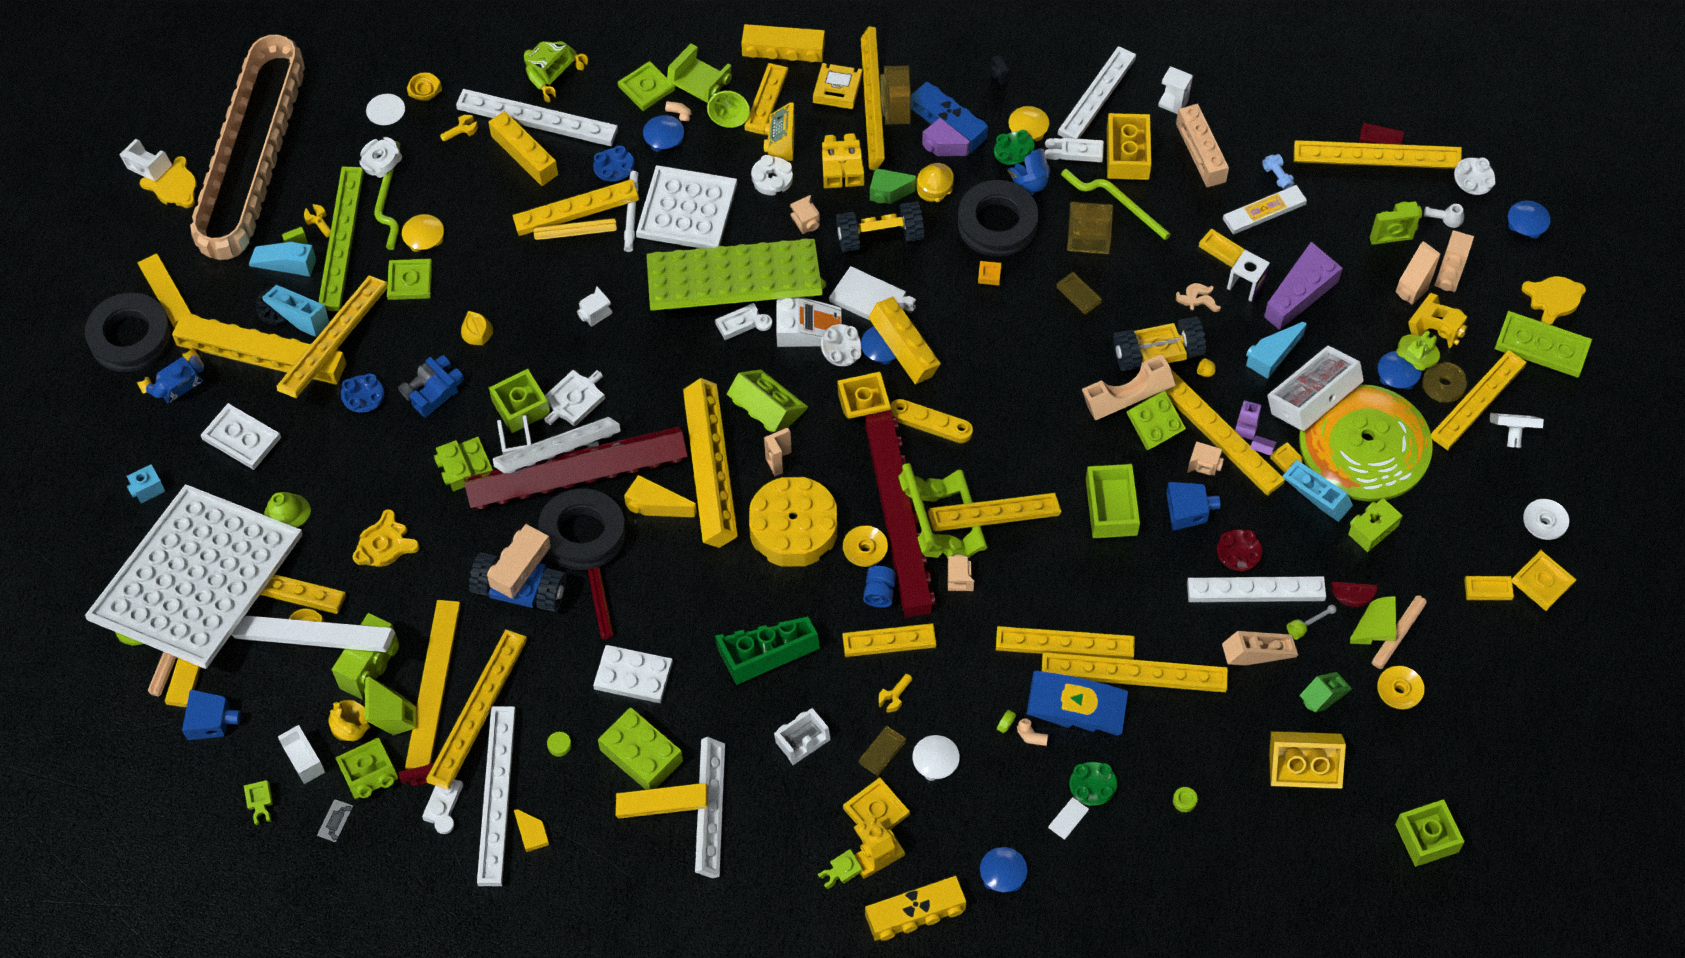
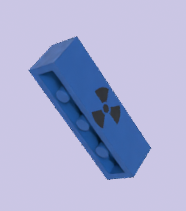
M926 82L910 96V109L931 124L941 118L970 141V153L987 139L988 126L986 123L972 115L968 109L957 104L953 98L946 96L938 87Z

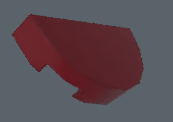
M1332 582L1331 587L1338 601L1347 606L1361 607L1372 601L1376 595L1378 585Z
M434 763L398 772L401 783L410 782L412 786L426 784V778Z

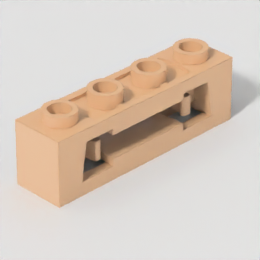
M1195 104L1178 109L1176 125L1206 187L1225 183L1229 167L1199 105Z

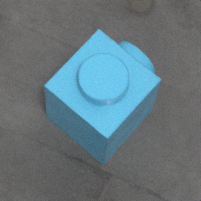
M152 465L127 476L130 482L127 488L133 498L138 497L140 503L165 492Z

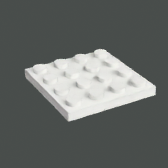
M656 165L636 231L637 238L703 249L720 246L735 194L737 179Z

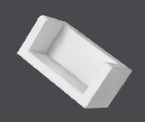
M1170 66L1162 80V84L1166 85V88L1158 106L1178 114V109L1184 108L1189 100L1193 75Z
M137 139L119 154L127 169L155 182L172 166L164 151L153 155L145 151L140 140Z
M299 725L278 736L286 754L304 784L325 773L320 760Z

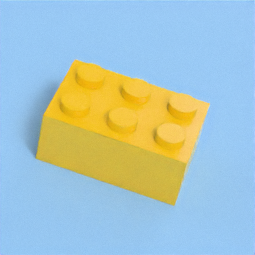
M1109 113L1107 122V179L1149 180L1151 169L1150 114Z

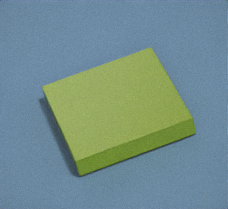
M650 61L618 81V87L642 111L675 90V86L668 82L667 78Z
M389 260L388 300L431 298L432 260Z

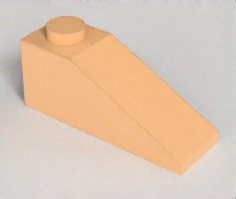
M1424 241L1420 244L1400 278L1396 293L1403 300L1414 304L1429 289L1440 253Z
M1237 631L1222 643L1227 663L1232 665H1251L1298 656L1293 636L1287 634Z

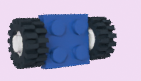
M479 553L475 558L469 579L471 592L533 608L536 601L537 607L552 612L559 610L562 598H564L565 584L567 583L565 572L549 569L545 564L539 563L512 599L491 588L489 585L488 571L492 565L497 564L500 560L499 557Z

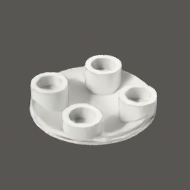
M1466 158L1461 160L1454 171L1455 180L1460 188L1474 195H1482L1489 192L1495 185V175L1489 166V161L1485 158Z
M836 324L824 332L821 338V349L825 358L832 364L848 366L860 358L861 340L855 327Z
M928 736L919 741L915 746L913 763L919 773L925 776L927 780L942 779L951 775L957 769L959 751L956 745L944 736Z

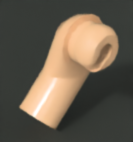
M666 102V112L680 113L679 119L681 121L688 122L692 113L687 106L682 103Z

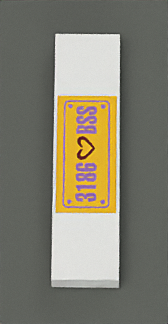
M1297 185L1229 212L1223 216V220L1234 235L1306 205L1307 200Z

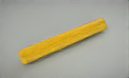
M613 218L536 227L533 232L534 238L540 240L615 231L617 226L616 220Z

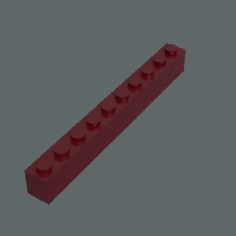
M891 410L865 415V426L904 618L931 614L932 605H935V597L933 591L929 592L928 585H931L929 571L925 572L924 565H927V560L920 550L917 538L921 534V532L916 531V526L919 525L916 512H912L913 500L902 490L898 477L903 471L902 466L906 464L905 455H901L899 450L902 449L901 436L896 435L898 421L896 417L893 418Z
M675 427L556 455L554 458L538 461L532 466L518 468L513 473H503L496 469L463 478L470 508L482 509L490 503L497 502V504H503L515 497L524 499L532 496V493H549L554 490L553 488L561 486L562 488H570L578 482H595L599 477L613 478L618 476L620 472L634 473L646 466L655 468L667 461H670V463L680 462L684 457H687L682 431L680 427Z

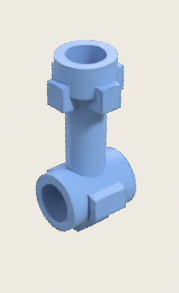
M1272 154L1263 160L1264 169L1267 172L1273 170L1278 177L1277 184L1279 187L1281 186L1285 190L1294 185L1293 177L1285 174L1280 167L1283 166V159L1279 154L1275 156Z

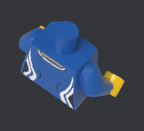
M191 347L187 353L182 354L183 357L157 373L155 384L151 382L149 377H145V380L137 382L142 393L147 392L156 398L163 397L169 404L203 382L197 374L204 370L200 356Z

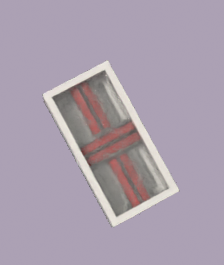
M1330 346L1325 347L1268 394L1271 414L1304 431L1364 381L1360 361Z

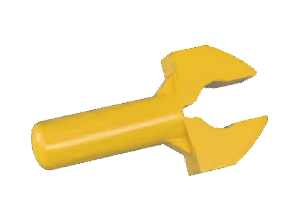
M463 115L458 118V126L442 133L440 137L443 141H447L460 133H467L468 136H471L477 131V121L474 122V118L471 115Z
M313 204L317 216L309 214L306 208L304 212L306 223L308 225L312 223L317 224L325 237L329 238L331 230L323 220V217L327 216L324 208Z
M905 674L893 690L886 691L883 689L879 693V707L886 700L892 698V703L887 707V712L897 711L902 705L899 696L910 684L912 677Z

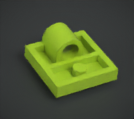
M1165 390L1126 411L1147 450L1186 429Z

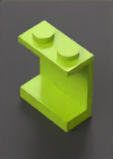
M690 44L668 66L667 81L708 103L714 94L720 92L724 85L729 84L732 78L730 74L731 65L727 64L721 71L711 67L696 58L697 46Z

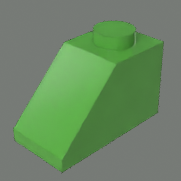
M875 168L870 186V200L877 203L891 204L915 192L916 176Z
M1337 672L1317 676L1300 694V697L1304 700V704L1308 709L1319 712L1330 707L1350 692L1352 688Z

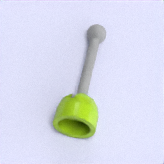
M1329 605L1327 610L1306 622L1299 619L1293 620L1287 624V630L1293 636V639L1297 640L1306 634L1308 625L1329 613L1334 614L1337 609L1334 605Z

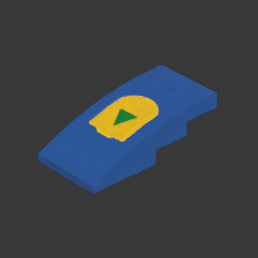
M1034 671L1027 714L1067 728L1074 725L1092 732L1099 729L1119 736L1123 730L1128 691L1083 678Z

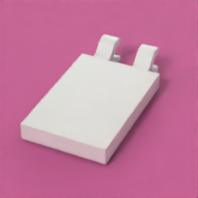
M851 266L829 297L831 303L870 320L868 316L876 303L892 296L906 312L912 313L916 308L914 305L916 299L910 296L906 297V291Z

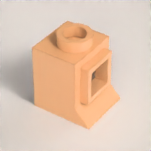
M811 195L790 204L794 213H791V217L802 234L814 231L819 227L820 216L818 210L811 203Z
M1196 442L1188 472L1196 470L1211 476L1215 475L1216 470L1221 471L1224 458H1220L1222 449Z
M960 554L948 556V591H973L974 580L971 578V561H968V556Z

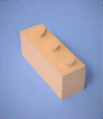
M1453 230L1434 286L1446 291H1456L1474 236Z
M525 524L522 530H518L514 535L511 545L502 551L500 560L496 565H492L488 571L487 577L490 587L513 599L550 549L549 536Z

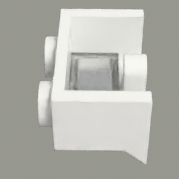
M813 708L807 712L800 713L795 720L789 724L782 725L774 733L777 745L786 754L792 765L830 741L828 726Z

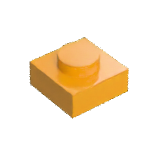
M980 261L978 283L999 285L1001 263Z

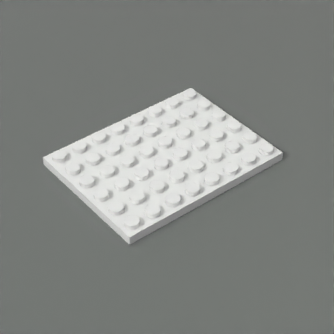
M185 484L85 614L86 619L206 669L302 536V530Z

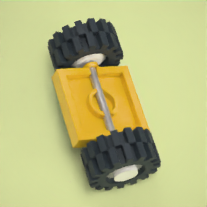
M919 203L901 204V217L897 218L896 214L881 216L882 220L876 221V217L861 219V224H857L854 212L837 214V231L842 252L860 249V232L901 226L906 242L924 239V225Z
M1198 317L1179 320L1178 331L1175 324L1172 323L1137 331L1127 330L1114 333V351L1116 352L1115 356L1120 370L1126 371L1140 368L1141 360L1145 362L1161 354L1167 363L1204 355L1206 352V340L1204 339L1205 334L1201 321Z

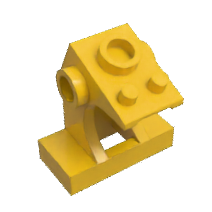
M1430 293L1408 323L1411 335L1422 336L1430 328L1438 330V334L1442 338L1447 339L1448 347L1451 348L1453 344H1459V337H1464V332L1467 329V326H1465L1467 316L1459 309L1440 305L1438 295Z
M875 816L854 826L855 831L863 842V845L860 846L862 851L855 854V857L864 870L860 873L864 879L905 856V852L890 829L886 831Z

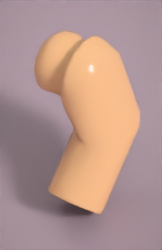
M1028 719L1019 721L1017 730L1026 743L1047 746L1048 734L1035 733L1031 727V721Z

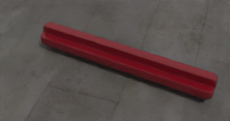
M600 567L588 569L600 634L602 639H610L613 637V631Z

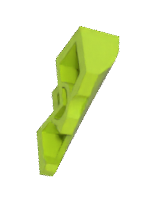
M1395 596L1379 598L1370 603L1350 637V644H1371L1372 640L1396 641Z

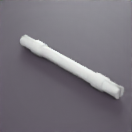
M631 171L630 180L633 179L636 191L638 192L639 173ZM636 201L628 203L626 230L624 232V250L627 252L633 251Z

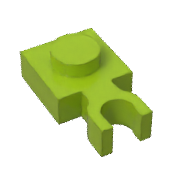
M266 780L244 785L247 808L249 810L255 809L253 815L254 824H260L259 816L262 814L266 815L267 822H272L271 815L266 809V806L273 805L269 782Z
M849 849L830 862L833 866L831 870H824L818 875L821 879L825 876H830V881L824 884L829 889L835 885L836 880L839 878L842 883H846L864 870L853 851Z

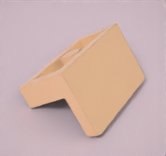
M789 428L764 437L766 461L774 476L783 473L782 456L791 453V434Z

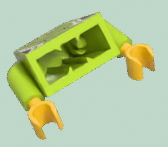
M543 41L533 50L529 49L524 53L528 77L539 90L542 89L546 102H550L547 94H553L556 98L555 89L550 86L547 87L546 84L550 85L574 60L578 70H584V64L587 65L588 63L586 55H577L574 49L562 41L554 43Z

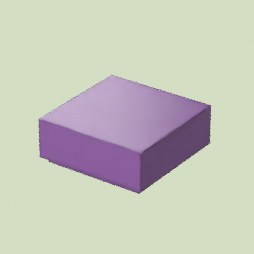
M1255 435L1250 448L1267 455H1272L1276 442Z

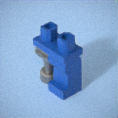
M444 355L436 360L429 357L425 360V364L419 366L418 376L409 384L404 382L398 387L401 394L408 401L411 399L413 407L424 418L441 406L452 395L454 396L458 393L457 386L464 380L462 373L456 368L449 374L445 372L451 367V364ZM423 385L425 386V387H424L423 389H421L419 392L416 391L418 388L422 387Z

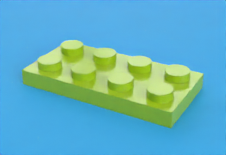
M1508 311L1495 349L1505 353L1510 350L1522 359L1579 377L1592 339Z

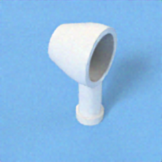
M1453 204L1445 211L1425 207L1424 217L1440 218L1447 226L1455 228L1462 225L1464 211L1459 204Z

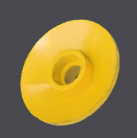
M859 526L847 533L843 541V551L846 558L853 564L862 567L878 564L884 559L888 550V542L885 535L879 529L872 526ZM868 548L869 551H862V549Z
M1393 666L1386 669L1380 675L1377 683L1381 699L1396 709L1412 708L1421 701L1424 695V683L1421 677L1408 667ZM1395 689H1401L1403 693H1398Z

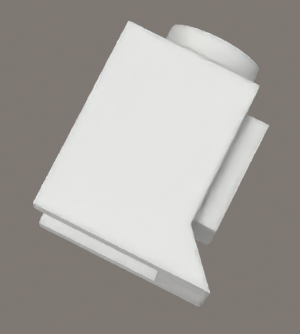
M596 286L594 294H590L580 301V309L577 313L582 321H587L592 327L612 314L611 309L608 307L611 302Z

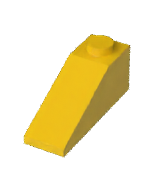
M639 475L624 495L627 508L634 513L639 512L645 516L695 517L697 514L696 503Z

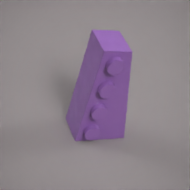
M1311 242L1267 303L1264 317L1281 330L1339 282L1342 267Z

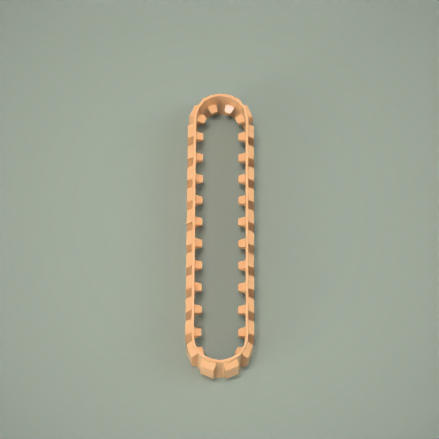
M268 35L260 38L253 43L248 51V56L244 59L243 71L239 74L236 83L237 89L233 92L232 104L228 107L226 122L223 123L220 132L221 137L217 141L215 155L212 156L209 165L210 170L206 174L203 183L204 188L200 192L198 206L195 207L192 216L193 223L190 226L195 245L199 247L201 253L210 258L228 260L238 256L245 250L249 244L250 237L253 236L255 231V221L259 218L262 209L261 203L264 202L267 193L266 186L270 183L271 171L275 168L278 158L277 152L281 149L283 143L282 136L286 133L288 127L287 120L291 117L292 105L296 102L298 87L301 86L303 80L302 71L305 69L300 48L296 47L294 41L281 35ZM275 58L290 59V66L240 221L236 229L229 235L221 238L207 237L206 229L257 74L261 66L269 60Z

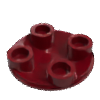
M1237 529L1224 533L1221 536L1217 545V553L1221 562L1228 568L1235 571H1247L1259 563L1262 556V547L1253 531Z

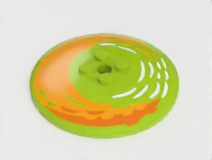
M1358 385L1304 431L1300 430L1299 434L1300 450L1306 466L1345 491L1349 498L1354 500L1380 501L1382 498L1388 500L1406 493L1422 479L1432 457L1431 433L1425 419L1417 408L1399 394L1373 385ZM1370 434L1373 440L1367 441L1363 439L1362 435Z

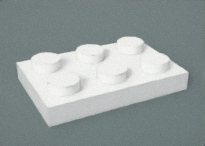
M229 403L201 434L202 440L253 470L281 438L280 433Z
M606 645L593 686L595 690L661 703L673 661L671 658Z

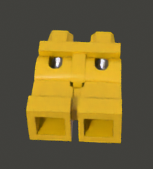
M855 134L844 135V141H836V136L826 135L824 142H822L824 188L842 187V178H845V187L864 186L859 140H856Z

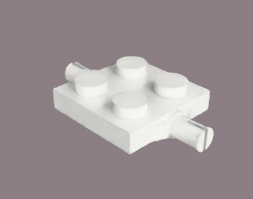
M572 370L545 395L549 407L553 410L544 418L545 421L552 425L555 420L561 417L575 427L605 399L604 394L595 386V383L603 375L596 370L589 378H586Z

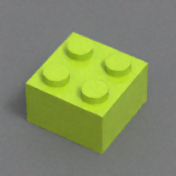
M528 369L489 387L492 402L511 433L524 428V415H526L528 425L550 414L548 401Z
M1444 799L1401 813L1395 824L1415 867L1458 853L1464 844V840Z

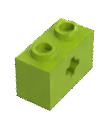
M1382 498L1377 503L1372 502L1362 516L1357 515L1350 522L1351 528L1348 535L1369 552L1399 526L1403 515Z

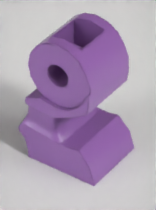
M1244 400L1235 430L1241 437L1254 439L1259 422L1260 404Z

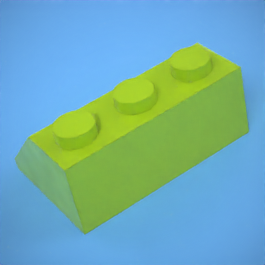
M761 369L738 373L727 393L733 399V403L745 408L752 418L760 420L764 427L771 432H778L788 428L808 408L807 405Z

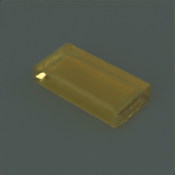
M1073 272L1057 283V288L1085 315L1101 303L1102 299Z
M886 726L860 758L859 764L878 776L905 743V738Z

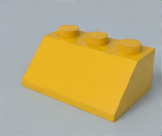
M1271 732L1269 753L1271 786L1342 788L1346 748L1342 734Z

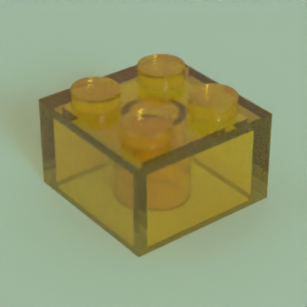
M884 66V75H880L881 114L885 116V124H910L909 66Z
M1071 202L1067 251L1109 254L1113 205Z

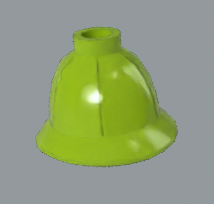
M721 91L710 98L707 112L716 124L734 128L743 125L747 121L750 107L745 98L733 91Z
M279 492L275 493L268 501L264 515L297 528L307 521L311 513V507L309 502L300 495Z

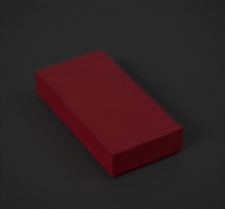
M1363 123L1359 143L1401 145L1404 132Z

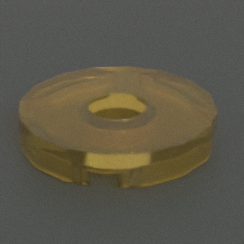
M1450 362L1436 363L1435 366L1427 368L1423 376V388L1434 400L1447 403L1453 402L1463 395L1467 387L1466 375L1462 369ZM1447 379L1450 384L1443 385L1439 380Z

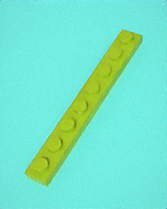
M342 167L318 302L325 305L326 311H340L364 174L362 167Z

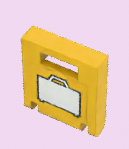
M822 63L813 94V103L853 109L862 78V69H858L856 73L855 68L832 64L827 68V64ZM825 91L845 95L844 97L825 95Z

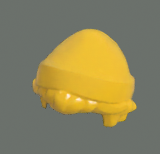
M941 163L930 164L923 168L916 179L920 198L930 202H940L947 194H951L954 182L952 170Z
M343 700L333 703L334 708L330 711L329 725L333 735L341 741H355L363 737L366 731L370 729L369 722L365 721V707L354 700Z

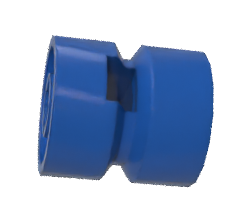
M885 566L870 567L867 571V585L864 589L863 601L873 607L882 608L890 606L893 600L896 572Z

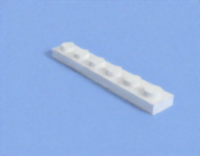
M1119 46L1059 128L1058 135L1079 139L1135 61L1136 54Z
M607 417L493 458L494 467L503 473H513L518 468L532 466L538 461L554 458L555 455L563 452H571L576 447L590 445L601 438H609L613 434L620 432V425Z
M1324 577L1188 578L1187 580L1189 602L1325 601L1326 599Z
M706 737L701 739L699 784L707 783L709 786L708 808L698 809L695 873L716 878L720 874L725 743Z

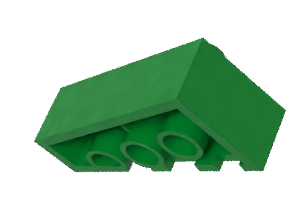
M808 617L780 622L777 626L772 627L760 626L758 630L748 632L740 630L735 631L733 635L724 636L721 634L715 636L718 651L736 685L820 649L818 634Z

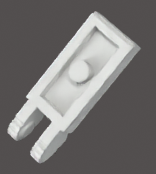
M1049 138L1045 141L1046 147L1049 148L1045 150V157L1050 160L1061 158L1064 160L1102 162L1104 141Z

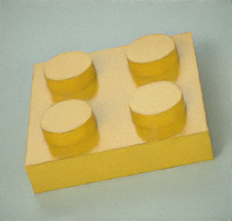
M1542 550L1511 580L1512 583L1545 611L1576 581L1574 577Z
M880 777L843 805V809L857 825L875 816L886 831L891 830L910 815V811Z

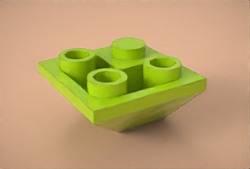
M366 677L364 689L365 721L392 735L415 729L416 706L397 691L371 677Z

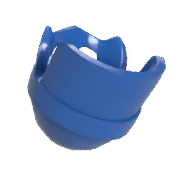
M1043 148L1034 150L1025 157L1026 168L1016 163L1014 168L1011 167L1007 170L1014 183L1026 189L1031 195L1043 190L1049 180V173L1051 171L1049 165H1047Z

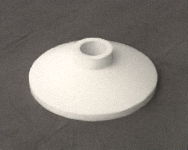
M1549 499L1533 501L1527 506L1523 515L1524 524L1528 531L1534 536L1545 540L1561 537L1569 526V516L1566 510L1559 503Z

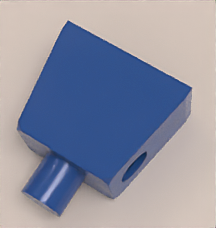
M1168 482L1166 495L1172 530L1205 523L1208 520L1209 510L1220 509V497L1207 496L1203 484Z
M190 690L182 731L187 740L223 737L226 734L227 724H240L241 712L240 710H230V705L223 696Z

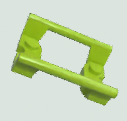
M904 464L902 466L903 471L898 477L902 490L912 498L922 529L921 534L917 538L923 555L925 557L938 558L943 553L948 558V556L960 554L970 558L978 551L987 549L981 526L972 527V531L963 540H959L951 535L932 534L922 502H936L939 499L961 493L964 504L973 503L963 471L958 470L943 480L928 478L924 482L923 479L914 476L911 464Z

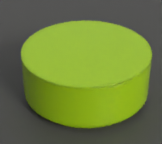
M1008 709L1001 719L997 730L1006 733L1013 723L1016 713Z
M564 732L553 733L547 740L548 750L554 756L566 755L571 749L569 736Z
M1179 788L1173 797L1174 806L1181 812L1192 811L1197 803V794L1191 788Z

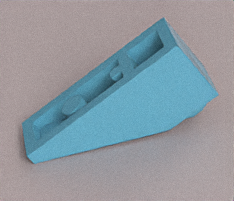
M296 242L255 247L249 266L310 277L316 257L312 245Z
M275 285L262 297L264 302L295 327L316 337L329 324L325 305L288 289Z
M1306 323L1296 324L1261 339L1256 346L1252 345L1246 354L1248 356L1246 366L1268 379L1303 337Z
M1298 460L1283 475V478L1338 522L1353 506L1345 491Z

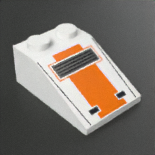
M802 297L777 299V347L821 346V338L824 332L833 325L841 324V307Z

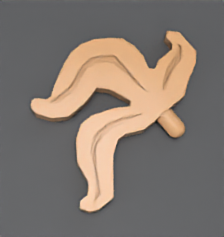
M1194 283L1187 287L1186 295H1180L1179 292L1176 293V301L1185 306H1190L1191 310H1194V306L1205 304L1213 312H1218L1221 308L1215 304L1212 297L1208 296L1213 291V286L1206 287L1202 284ZM1198 294L1204 295L1199 298H1196Z

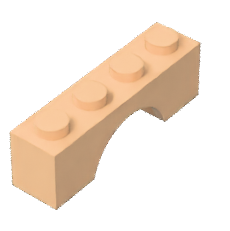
M1161 354L1143 362L1138 375L1125 385L1110 386L1101 380L1083 388L1082 391L1088 409L1094 419L1098 420L1175 386L1170 366Z

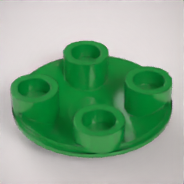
M1026 130L1000 134L996 138L997 143L994 147V155L1003 164H1019L1025 161V157L1034 150V141Z
M1087 762L1078 764L1074 768L1070 778V789L1073 796L1079 802L1090 806L1101 805L1109 801L1116 792L1117 780L1110 765L1099 762Z

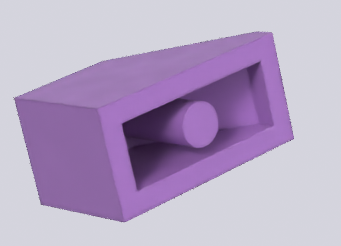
M941 118L923 131V146L927 151L933 152L936 156H967L969 154L970 141Z

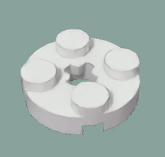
M383 137L384 140L380 141L374 139L362 149L360 165L366 173L376 175L379 178L384 177L388 171L401 161L402 155L399 147L394 140L388 137Z
M764 155L761 157V160L755 163L751 171L755 188L766 195H776V192L786 191L793 181L791 164L779 157ZM774 173L777 177L769 178V174Z

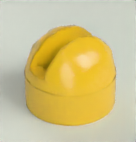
M1204 358L1198 365L1197 373L1203 377H1211L1216 372L1215 364Z

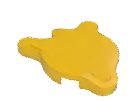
M182 156L177 157L172 166L156 182L146 177L140 180V185L143 189L153 191L157 198L166 205H168V202L176 203V206L190 208L195 203L194 190L197 187L196 180L192 173L186 169L187 161Z
M1558 276L1536 283L1526 281L1522 285V291L1531 297V307L1535 310L1542 309L1544 311L1541 322L1552 325L1556 318L1573 313L1586 291L1583 284Z
M387 509L382 513L381 519L376 524L368 527L361 533L357 549L353 553V560L358 565L367 564L382 567L393 563L403 554L416 553L419 550V544L414 539L403 538L407 533V527L395 522L394 512Z

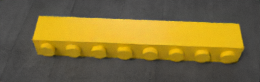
M183 313L172 333L177 346L188 349L193 347L196 351L287 373L311 345L300 342L297 339H286L276 334L269 335L261 333L256 329L249 330L235 324L228 325L220 323L215 319L207 320L194 314L187 315ZM337 349L313 379L337 385L346 366L343 352Z
M700 378L686 387L683 392L703 543L720 548L738 536L717 384Z

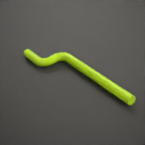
M394 141V142L397 144V146L400 148V143L397 142V141ZM394 167L383 177L374 214L380 223L389 225L391 228L386 248L389 250H394L399 232L397 221L383 215Z
M1068 169L1062 172L1061 175L1081 191H1092L1098 187L1105 188L1164 240L1169 238L1170 233L1111 182L1104 179H1096L1090 183H1083Z

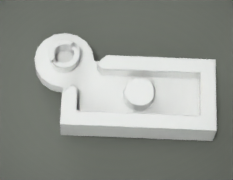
M754 303L715 319L716 325L725 340L755 327L761 331H766L772 326L771 317L766 314L759 315Z
M454 779L449 790L435 786L422 816L424 821L435 823V828L440 834H448L454 828V822L450 815L463 787L461 781Z

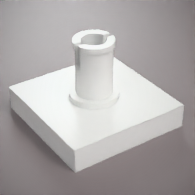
M1490 414V422L1509 427L1508 447L1521 448L1522 428H1543L1544 419L1535 416Z

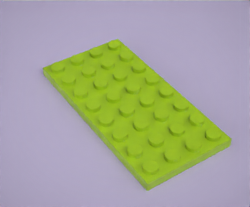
M815 239L773 243L761 242L750 245L740 244L728 247L718 246L716 248H697L695 250H675L672 252L647 254L650 310L822 295Z

